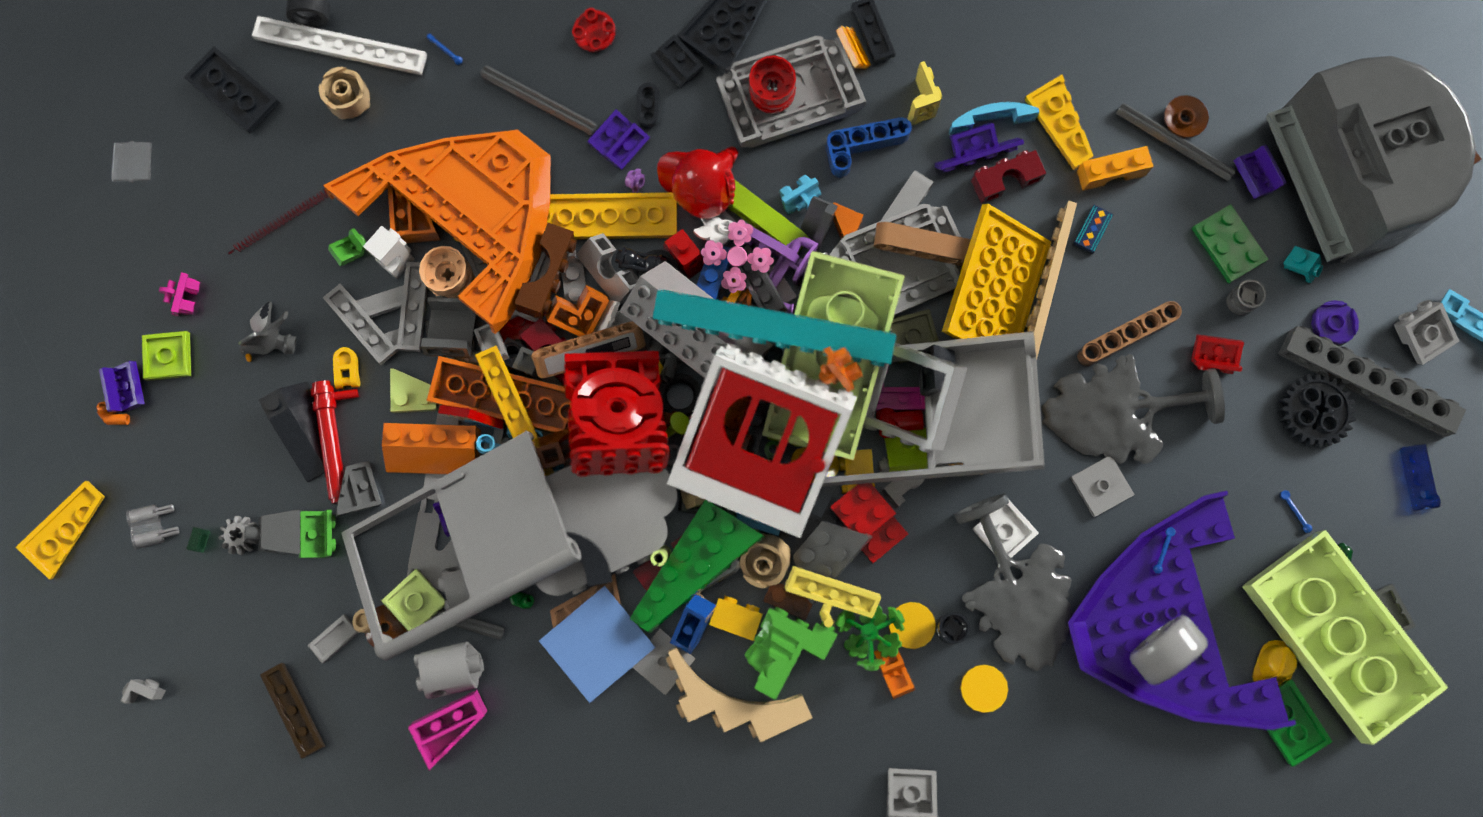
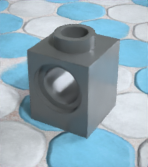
M521 347L512 368L522 376L542 381V378L537 376L531 356L534 351Z

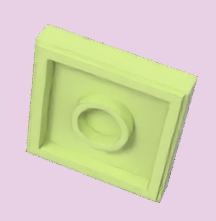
M416 568L381 601L401 624L410 631L431 620L439 610L445 607L446 599Z

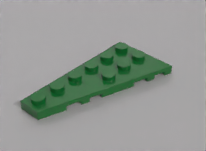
M705 500L631 615L630 620L651 633L668 619L682 604H686L694 594L705 588L729 568L731 563L740 556H743L749 551V548L755 543L760 542L765 536L715 504Z

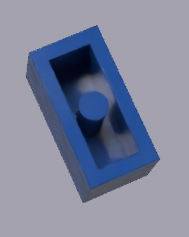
M695 594L685 606L670 643L691 654L701 641L716 605Z

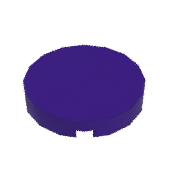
M1333 300L1325 302L1312 315L1311 326L1313 332L1319 337L1331 339L1335 345L1345 344L1356 335L1359 329L1357 313L1343 301Z

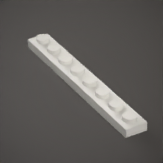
M260 16L257 17L252 37L255 40L422 75L427 58L425 51Z

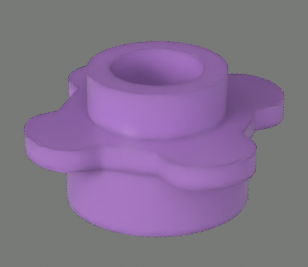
M639 168L635 171H629L625 179L626 187L631 188L632 193H637L644 185L645 175L641 174V169Z

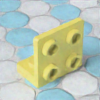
M925 61L920 62L915 79L921 95L912 101L908 116L911 125L936 117L942 99L940 88L938 86L935 87L933 82V71L930 67H927Z

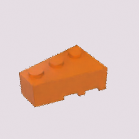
M389 186L390 228L397 232L406 243L439 241L440 238L432 219L393 187Z

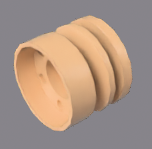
M439 246L431 249L420 262L419 273L421 280L436 297L458 298V295L475 279L468 261L457 249L451 246Z

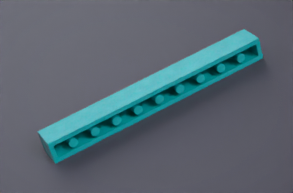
M664 289L657 290L652 318L657 319L660 325L672 326V323L682 324L681 328L695 331L696 327L704 328L705 333L719 335V332L729 333V338L743 340V336L751 337L752 342L766 344L767 341L776 342L777 347L790 349V345L800 347L799 351L814 353V350L823 351L829 346L834 352L845 347L852 361L861 362V359L871 360V365L885 367V363L891 364L896 340V333Z

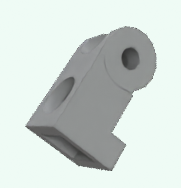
M924 479L892 481L882 490V493L897 509L906 501L902 496L910 489L919 487L924 482Z

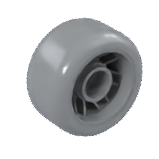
M1181 615L1151 633L1132 651L1130 660L1148 683L1159 685L1179 673L1200 656L1207 647V639L1187 616Z

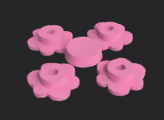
M739 220L737 223L732 222L728 226L730 231L728 238L734 240L736 245L728 253L723 249L721 242L715 243L713 240L707 241L705 248L701 250V255L704 256L703 261L706 265L714 264L718 266L721 264V260L727 257L728 262L734 266L730 271L723 273L724 279L721 281L722 287L729 289L731 293H735L737 290L742 291L746 288L744 280H746L747 276L745 273H741L738 267L744 265L747 260L752 264V270H759L762 273H766L770 268L769 265H772L774 259L770 257L771 250L769 248L760 249L756 247L753 253H750L747 257L745 249L740 246L745 242L751 241L753 226L746 224L744 220Z

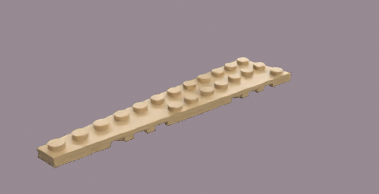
M1068 201L1065 208H1060L1056 220L1060 222L1052 234L1051 240H1054L1047 253L1046 259H1048L1047 266L1045 265L1041 276L1043 281L1037 291L1036 305L1033 308L1032 314H1029L1025 326L1028 327L1027 332L1034 331L1036 360L1077 203Z

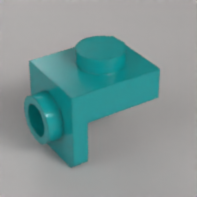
M1294 246L1283 263L1284 268L1305 275L1306 282L1312 283L1315 277H1319L1323 270L1319 254Z

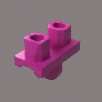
M181 272L176 290L174 289L176 282L169 280L167 287H160L158 291L165 294L164 303L170 304L171 298L174 297L171 308L172 315L179 316V313L193 314L195 302L184 300L183 298L185 292L198 295L200 288L199 281L189 278L188 274Z

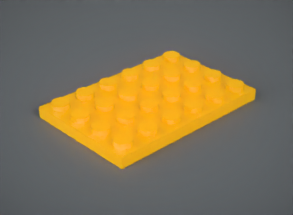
M982 204L942 332L955 339L1024 332L1051 241L992 205Z

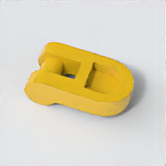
M348 347L339 348L333 355L335 388L344 389V386L360 387L357 354ZM343 371H349L350 377H343Z

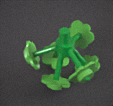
M879 605L873 618L860 615L859 619L865 624L864 626L854 622V612L843 610L838 615L836 625L839 632H847L851 626L861 630V634L857 636L851 634L849 636V640L844 642V648L849 651L851 657L857 656L860 659L866 658L868 651L869 659L857 662V665L865 667V670H878L879 666L885 664V661H882V659H874V640L880 642L877 648L878 651L882 652V657L887 658L889 656L893 658L898 654V649L901 647L902 642L899 641L897 633L886 634L883 638L879 636V630L894 623L897 630L904 631L902 624L905 622L904 617L895 607H888L890 619L887 621V616L882 613L883 610Z

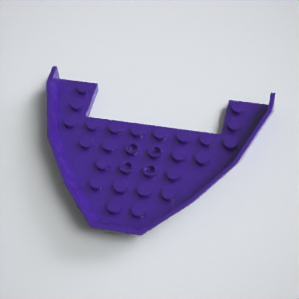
M1227 491L1204 495L1141 533L1100 575L1068 622L1080 670L1132 699L1197 722L1268 730L1296 725L1295 720H1288L1276 677L1229 687L1190 552L1192 548L1235 539L1223 499L1228 496ZM1173 527L1176 534L1171 537L1162 563L1163 571L1159 574L1155 573L1153 567L1158 563L1167 536L1165 531L1167 528ZM1178 616H1187L1207 639L1206 649L1192 663L1167 681L1159 685H1151L1132 664L1130 654L1155 630Z

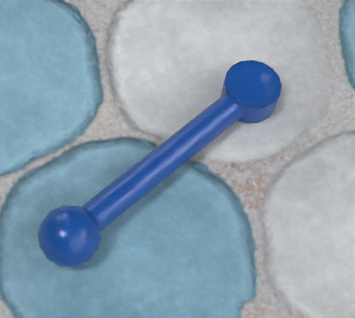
M430 33L426 36L429 41L436 44L453 58L455 64H462L463 59L460 56L454 55Z
M1287 490L1281 491L1280 498L1286 500L1303 525V531L1310 533L1312 526L1306 523L1290 499V492Z
M1169 527L1165 531L1167 536L1158 563L1153 567L1155 573L1159 574L1163 571L1162 563L1171 537L1176 534L1173 527Z

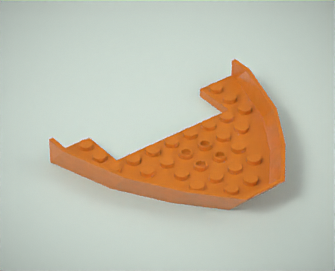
M519 130L448 137L388 152L323 185L331 200L336 198L357 216L371 205L389 186L393 187L488 265L458 295V299L487 322L495 335L511 319L516 309L514 303L523 283L529 282L540 259V240L546 228L550 208L551 156Z

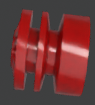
M775 55L765 56L752 66L749 74L750 98L755 107L762 112L774 114L788 109L793 103L796 94V74L791 63L783 57Z

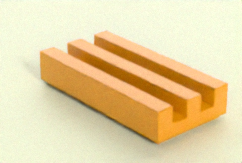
M844 26L838 28L836 33L853 68L867 69L870 67L871 63L854 28L851 27L849 29V27L844 28Z

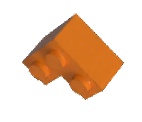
M585 285L576 305L555 295L552 300L551 310L545 316L547 322L580 337L593 333L609 299L606 294Z

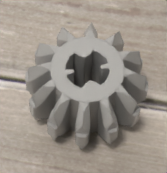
M235 516L233 521L227 519V527H220V530L224 531V535L218 537L219 540H224L221 547L224 549L228 548V553L230 554L237 552L238 555H244L245 550L253 551L251 544H258V540L245 541L244 530L245 527L257 526V523H250L251 519L246 516L243 519L241 516ZM238 532L242 534L241 539L237 537Z

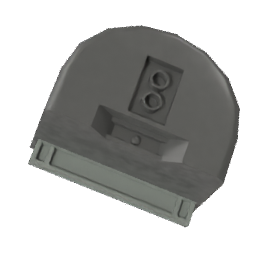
M1394 56L1361 58L1317 72L1282 109L1266 115L1327 262L1346 256L1341 260V263L1345 264L1393 248L1413 237L1453 208L1472 179L1476 144L1468 113L1448 84L1423 65Z

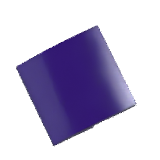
M615 109L586 143L610 163L622 170L650 137L635 123L632 124Z

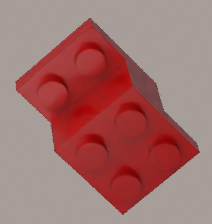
M871 483L857 484L830 506V509L844 524V527L872 536L870 541L861 550L872 564L908 535L894 517L896 512Z

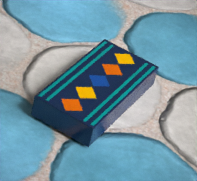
M1093 205L1073 245L1093 254L1114 214Z

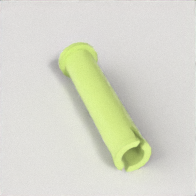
M663 545L651 555V562L655 566L656 564L662 566L672 553L671 549ZM659 553H661L663 559L658 556Z

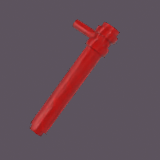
M317 381L312 383L310 391L311 397H314L312 405L313 411L316 412L328 499L331 500L332 504H338L344 470L335 416L336 401L358 398L359 393L358 389L334 392V387L331 386L330 381Z

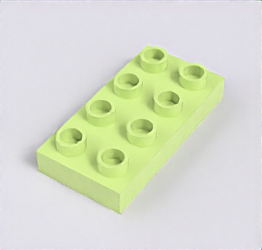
M1326 530L1313 533L1242 586L1284 643L1295 654L1297 660L1360 743L1374 745L1448 688Z

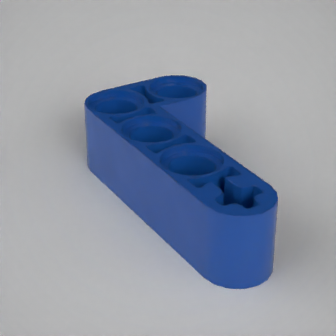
M904 117L831 132L827 137L826 152L832 174L839 178L849 174L852 163L851 154L905 143L911 133V122ZM880 132L885 137L877 138L874 133ZM861 137L863 141L857 143L852 138ZM839 141L842 145L835 147L831 142ZM842 161L847 166L840 168L835 163Z

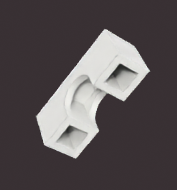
M381 226L363 246L396 279L405 271L406 262H413L415 260L410 254L412 250L406 245L407 243L392 228L386 230Z

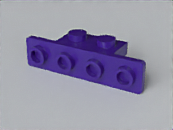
M988 123L950 135L954 157L934 164L935 168L943 170V172L956 169L955 165L961 163L963 165H970L976 163L977 158H993L997 156V152L1003 150L1005 152L1015 151L1019 145L1024 144V141L1020 138H1013L998 143L994 123Z

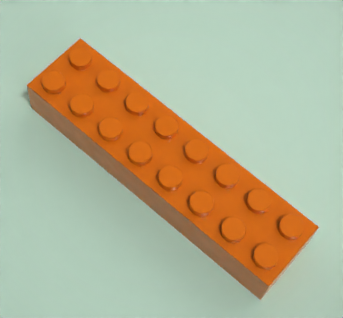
M438 356L427 401L439 405L469 408L505 421L480 366ZM510 374L534 428L552 433L568 429V410L571 401L565 397V388L563 386Z

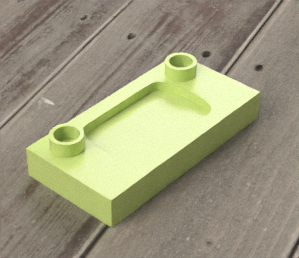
M811 251L795 314L889 332L905 276ZM790 345V349L785 348L781 363L785 365L786 369L793 372L794 370H799L806 373L808 378L816 381L819 379L820 367L824 364L827 365L828 357L823 355L824 351L814 350V353L799 351L800 347ZM861 359V362H857L863 376L853 381L854 389L851 392L857 398L834 454L836 456L854 460L880 367L871 365V360ZM852 361V362H850V363H848V364H846V365H844V366L846 367V366H848V365L854 363V361ZM839 380L834 385L830 383L831 387L838 390L839 388H844ZM770 403L762 435L781 440L791 411ZM839 414L838 417H837V420H836V422H835V425H834V427H833V430H832V432H831V435H830V437H829V439H828V442H827V444H826V447H825V449H824V452H825V453H826V451H827V448H828V446H829V443H830L831 438H832V436H833V433H834V431H835V429H836V426H837V424H838V421H839V419H840L841 414ZM798 416L788 442L807 447L809 440L808 428L804 419Z

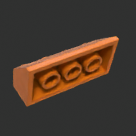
M384 423L382 450L386 472L447 475L480 457V453L476 449V441L481 435V430L477 426Z

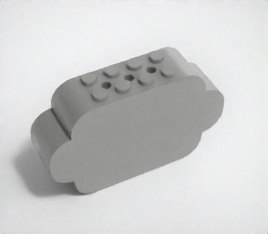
M570 465L546 476L565 531L584 535L595 542L604 552L611 572L615 571L616 574H620L630 569L629 564L635 561L639 565L650 560V554L659 550L665 543L667 524L664 516L673 510L677 501L676 487L667 484L670 474L666 469L657 474L643 472L634 475L622 473L611 476L589 475L587 477H579L572 473ZM580 560L536 583L540 590L554 596L563 595L570 591L574 595L588 587L585 569Z

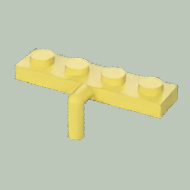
M794 566L784 587L788 592L822 602L823 605L819 614L826 627H831L834 623L829 614L832 606L873 618L881 600V596L878 593Z

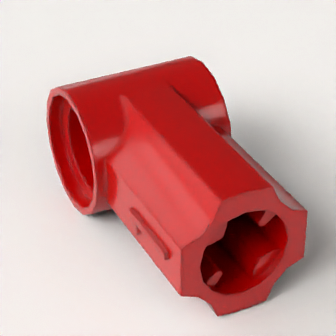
M883 408L876 413V419L906 431L921 430L924 426L921 410L895 412L892 408ZM879 430L880 436H882L883 438H891L882 435V430Z

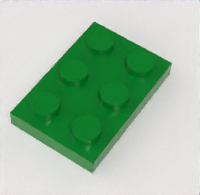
M1231 204L1191 228L1228 284L1269 260Z
M1288 679L1278 686L1288 720H1295L1296 725L1266 730L1289 766L1294 767L1333 741L1293 680Z

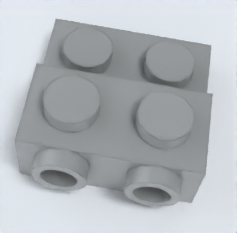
M1430 300L1420 302L1417 305L1418 309L1414 312L1403 313L1398 317L1399 321L1394 324L1402 344L1409 345L1416 363L1424 365L1459 342L1443 303Z
M889 768L887 817H937L936 771Z

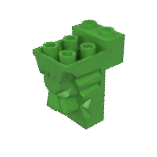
M775 607L774 610L769 608L760 625L763 629L755 637L754 643L745 653L749 665L760 673L754 688L776 700L802 650L820 660L826 658L838 635L833 632L835 629L833 626L826 627L822 621L820 624L815 623L812 629L809 630V624L798 618L794 622L787 618L789 613L778 607Z

